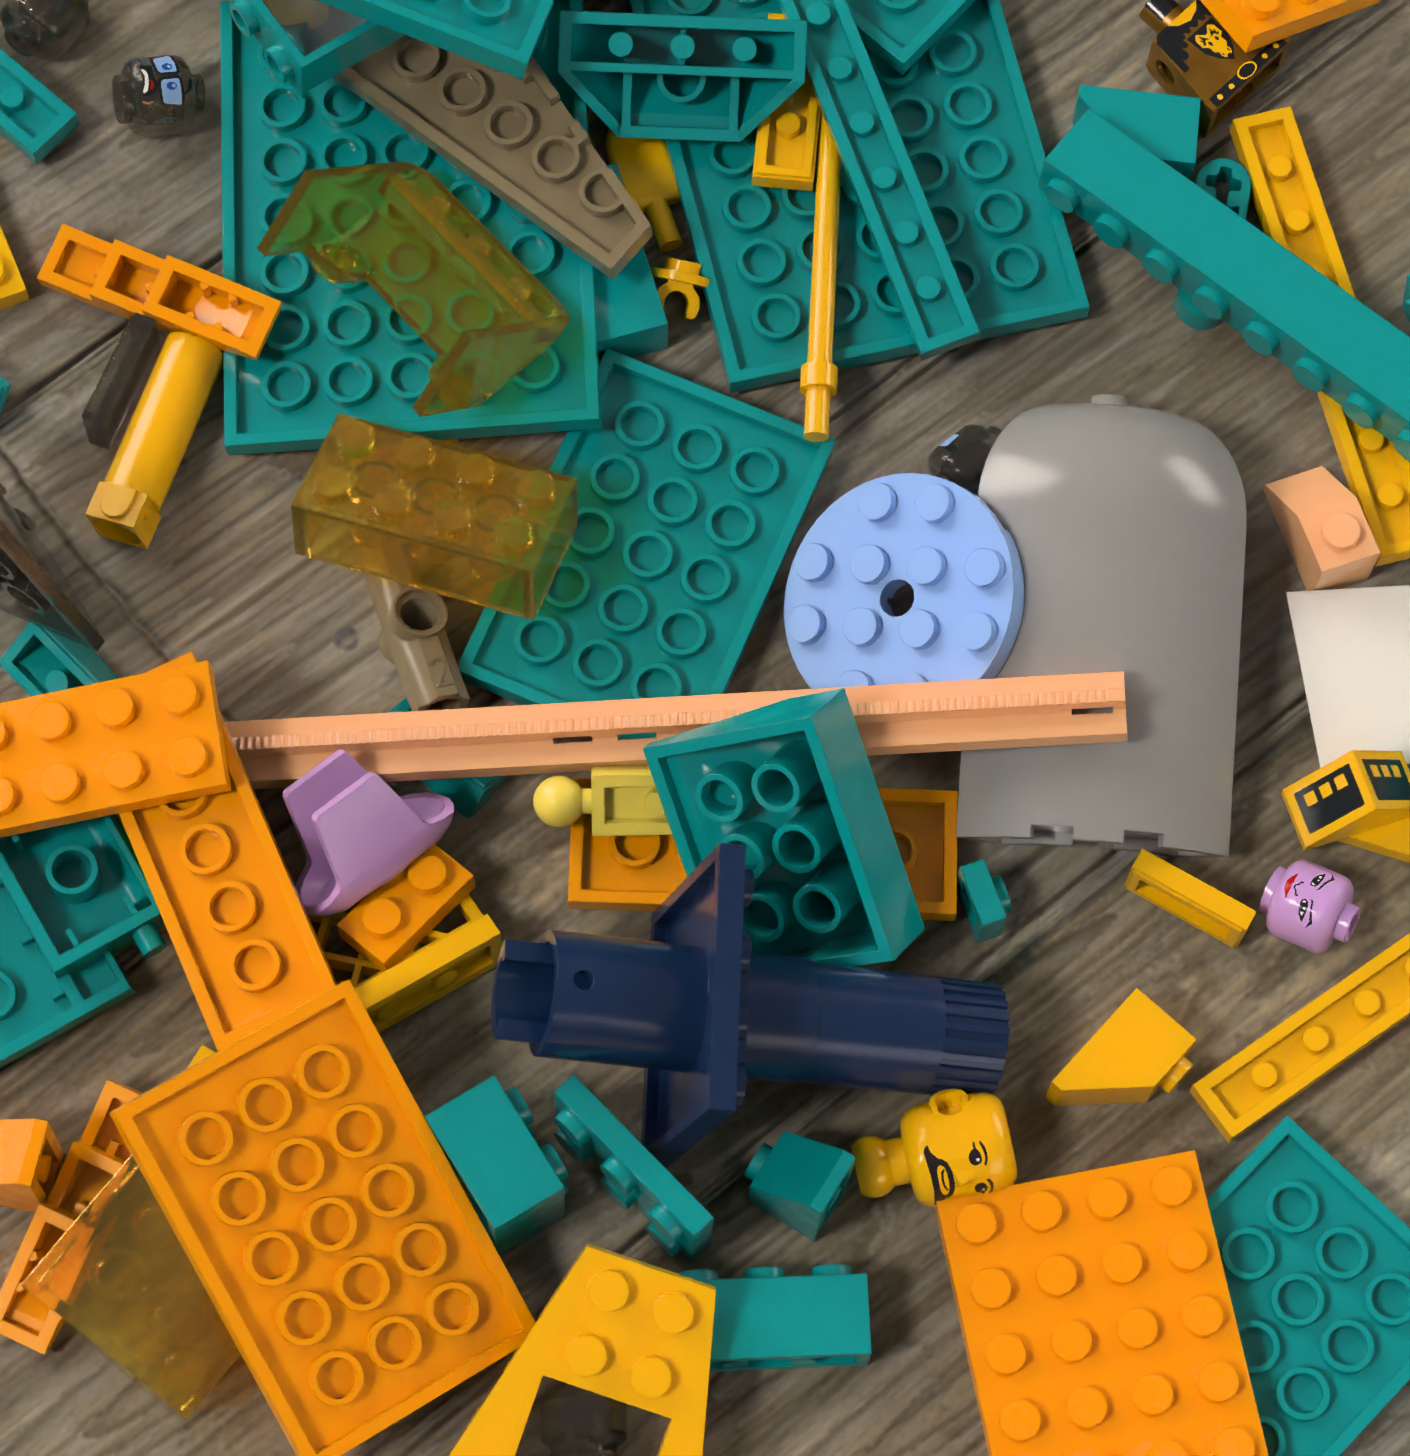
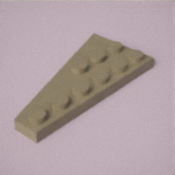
M405 35L333 76L339 83L612 280L616 278L653 236L650 222L612 168H608L591 144L588 134L579 121L574 120L564 106L559 93L533 56L523 79H519Z

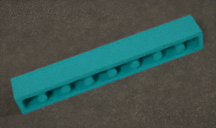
M1088 108L1044 159L1038 187L1044 191L1049 202L1065 213H1075L1092 225L1097 236L1107 245L1113 248L1122 247L1142 261L1145 270L1159 282L1164 284L1172 283L1192 297L1194 305L1203 314L1215 320L1222 319L1242 333L1244 341L1253 350L1265 356L1272 355L1292 369L1294 377L1303 386L1315 392L1322 391L1342 405L1343 411L1354 423L1364 428H1374L1392 441L1396 451L1410 462V337Z

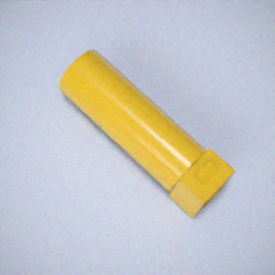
M179 331L170 332L167 335L104 482L99 481L85 513L100 537L148 550L161 519L159 512L224 364L221 350L207 340Z

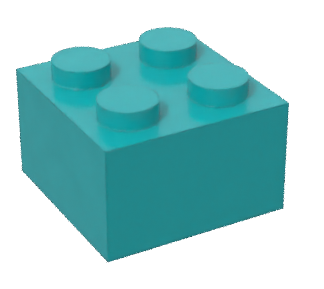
M495 1075L425 1116L430 1129L499 1256L565 1217V1194L569 1193L565 1179L569 1177V1174L559 1155L549 1142L542 1147H539L534 1139L535 1134L530 1126V1123L534 1122V1118L515 1087L505 1092Z

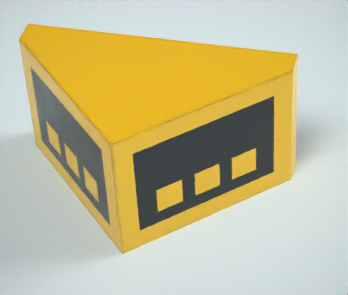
M1352 750L1284 788L1281 795L1303 850L1306 851L1409 818L1410 771L1402 751Z

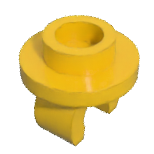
M666 257L664 268L651 267L653 278L665 281V283L657 287L663 309L666 296L671 292H678L683 295L686 301L683 319L693 320L696 317L700 307V299L693 287L708 288L710 282L709 278L700 276L701 264Z

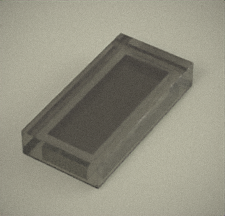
M135 312L134 316L131 315L82 414L90 443L107 450L111 449L161 347L155 319Z

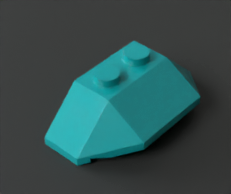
M560 10L558 74L617 137L741 142L805 83L807 20Z

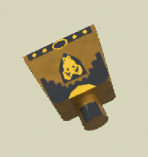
M1149 0L1139 14V18L1158 34L1152 41L1146 63L1149 73L1166 94L1201 98L1198 133L1204 139L1283 67L1291 42V38L1287 37L1245 53L1200 0H1195L1186 9L1175 0Z

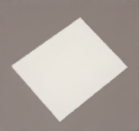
M1410 585L1286 592L1320 768L1352 750L1402 751L1406 763L1410 764Z

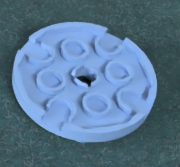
M900 473L882 476L853 488L837 499L821 514L807 532L797 550L788 575L784 598V625L789 649L798 671L811 689L994 679L1010 655L1020 628L1024 608V574L1021 559L1010 532L1003 528L985 501L969 490L940 477L919 473ZM909 583L914 591L912 607L902 616L895 617L891 605L887 604V599H892L894 593L900 587Z

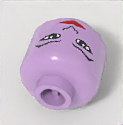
M1300 859L1292 863L1288 868L1277 867L1264 890L1259 912L1266 915V927L1274 937L1310 953L1321 954L1327 951L1336 939L1343 943L1350 939L1358 923L1361 908L1352 904L1354 887L1346 876L1309 860Z

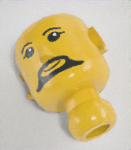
M955 1088L938 1091L931 1096L929 1102L915 1105L904 1113L900 1120L902 1137L884 1140L877 1136H866L858 1139L851 1145L852 1154L856 1157L855 1169L861 1195L870 1198L883 1197L889 1194L895 1186L911 1183L914 1195L921 1204L927 1207H936V1201L1004 1190L1008 1186L1013 1185L1017 1179V1165L1004 1106L1001 1100L994 1094L986 1092L967 1094L965 1091Z

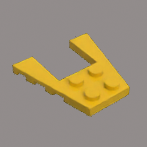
M587 1243L539 1315V1319L504 1368L502 1375L463 1430V1434L448 1456H515L542 1376L670 1418L657 1456H703L716 1298L715 1286Z

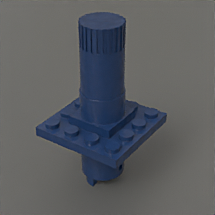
M719 843L652 914L650 940L548 929L543 934L540 943L505 939L498 956L491 1004L492 1031L495 1039L529 1043L531 1053L535 1057L644 1068L641 1144L666 1169L736 1111V1107H741L745 1097L747 1079L787 1084L809 1082L931 1096L938 1091L951 1088L961 1089L967 1094L973 1092L994 1094V1091L999 1086V1080L1002 1079L1003 1067L1006 1064L1010 1018L1005 991H1002L1003 987L998 983L814 963L808 958L751 952V932L743 931V909H748L752 901L754 873L752 869L745 868L746 846Z

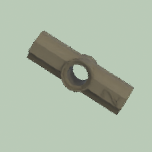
M401 532L380 535L371 543L361 546L357 556L382 626L378 637L379 649L384 657L396 666L411 711L466 708L470 698L444 629L448 619L447 606L440 596L430 590L412 539L403 537ZM408 625L413 626L418 630L412 629Z

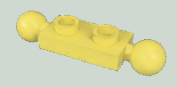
M648 765L591 766V788H581L576 781L566 776H552L541 782L534 793L533 806L537 816L545 824L552 827H566L577 821L581 814H592V836L673 835Z

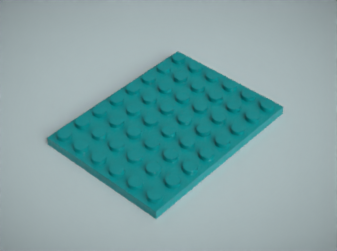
M555 0L532 56L559 93L564 106L574 120L579 121L589 136L588 105L558 74L560 10L584 11V0ZM228 1L220 2L223 278L282 302V308L257 361L223 351L224 446L228 455L601 429L594 266L333 77L307 91V96L301 99L289 81L281 83L272 74L264 58L265 49L254 35L246 37L239 30L231 16L230 3ZM328 5L329 20L318 28L309 31L307 23L282 28L303 56H306L367 20Z
M626 0L629 12L637 14L768 19L769 13L783 14L777 0ZM976 0L903 75L865 46L979 328V340L1087 317L1090 305L1062 211L1052 205L1046 198L1044 191L1038 187L1046 156L1000 0ZM757 127L741 142L664 139L677 184L679 202L696 263L702 265L700 276L710 279L708 288L704 287L702 289L730 393L799 379L801 366L807 362L818 140L812 192L752 186ZM843 163L841 164L832 363L838 367V370L918 353Z

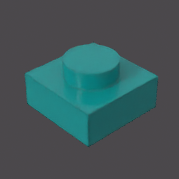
M984 859L960 866L957 874V894L976 943L978 944L1001 936L1007 918L1005 913L1011 912L1009 894L1000 875L990 876Z

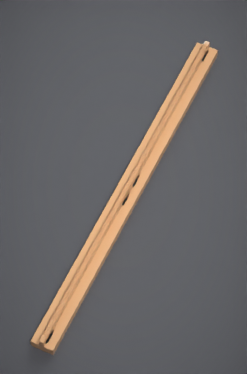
M1124 671L225 722L253 789L287 788L339 749L348 752L367 772L376 773L385 782L591 771V766L648 765L643 748L649 743L782 700L845 688L867 756L1128 742ZM1113 707V712L1072 714V709ZM656 732V738L621 739L620 734ZM592 737V741L557 743L556 738Z

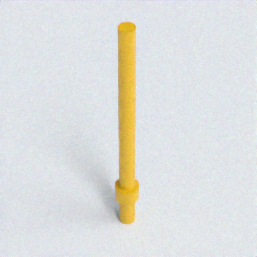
M821 108L818 135L807 362L801 366L800 393L806 397L804 438L811 442H823L829 438L830 398L837 394L838 367L832 363L842 161Z

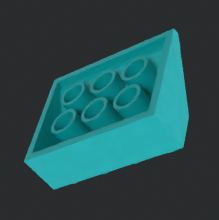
M845 688L782 700L649 743L643 748L687 877L719 843L746 846L745 868L753 870L754 891L749 908L743 909V931L751 932V952L808 958L814 963L855 967L894 961L924 931L925 927Z

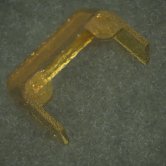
M408 162L305 170L257 247L264 256L304 252L313 261L312 266L321 277L332 283L342 284L344 282L366 281L439 355L428 371L430 382L412 408L420 417L482 405L554 344L570 320L566 308L436 177L425 169Z

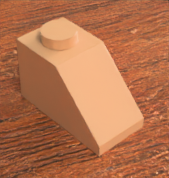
M1323 466L1265 484L1263 488L1306 591L1341 589L1368 580L1381 552L1358 499Z

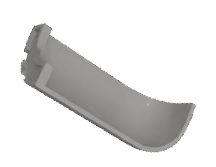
M1100 394L1092 396L1091 403L1053 404L1029 409L1015 417L1004 428L993 444L983 468L978 496L988 504V508L995 514L1003 528L1010 532L1021 559L1025 590L1023 614L1016 641L1010 655L995 678L1124 671L1128 742L961 751L956 826L957 838L994 845L1074 847V841L1109 843V849L1140 852L1143 848L1152 854L1176 858L1229 856L1247 510L1242 480L1232 456L1220 439L1202 424L1190 418L1166 411L1128 406L1129 399L1124 396ZM1113 707L1072 709V714L1113 712Z

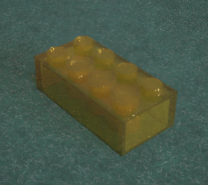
M338 413L291 503L295 554L534 621L577 529V478Z

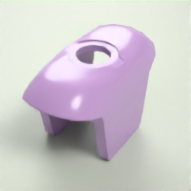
M343 749L334 752L283 791V799L307 856L306 864L295 885L307 915L325 916L346 911L369 893L399 875L418 856L437 843L446 832L454 813V804L450 798L430 792L398 796L380 776L374 772H367Z

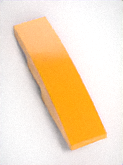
M62 224L37 276L42 286L99 309L166 333L177 331L190 333L207 340L222 351L256 361L282 308V302L170 255H167L166 259H162L116 239L111 244L66 224Z
M114 1079L106 1081L82 1137L79 1141H73L46 1203L38 1205L0 1290L1 1335L45 1355L49 1352L111 1236L141 1174L136 1161L109 1112L143 1094L142 1092Z

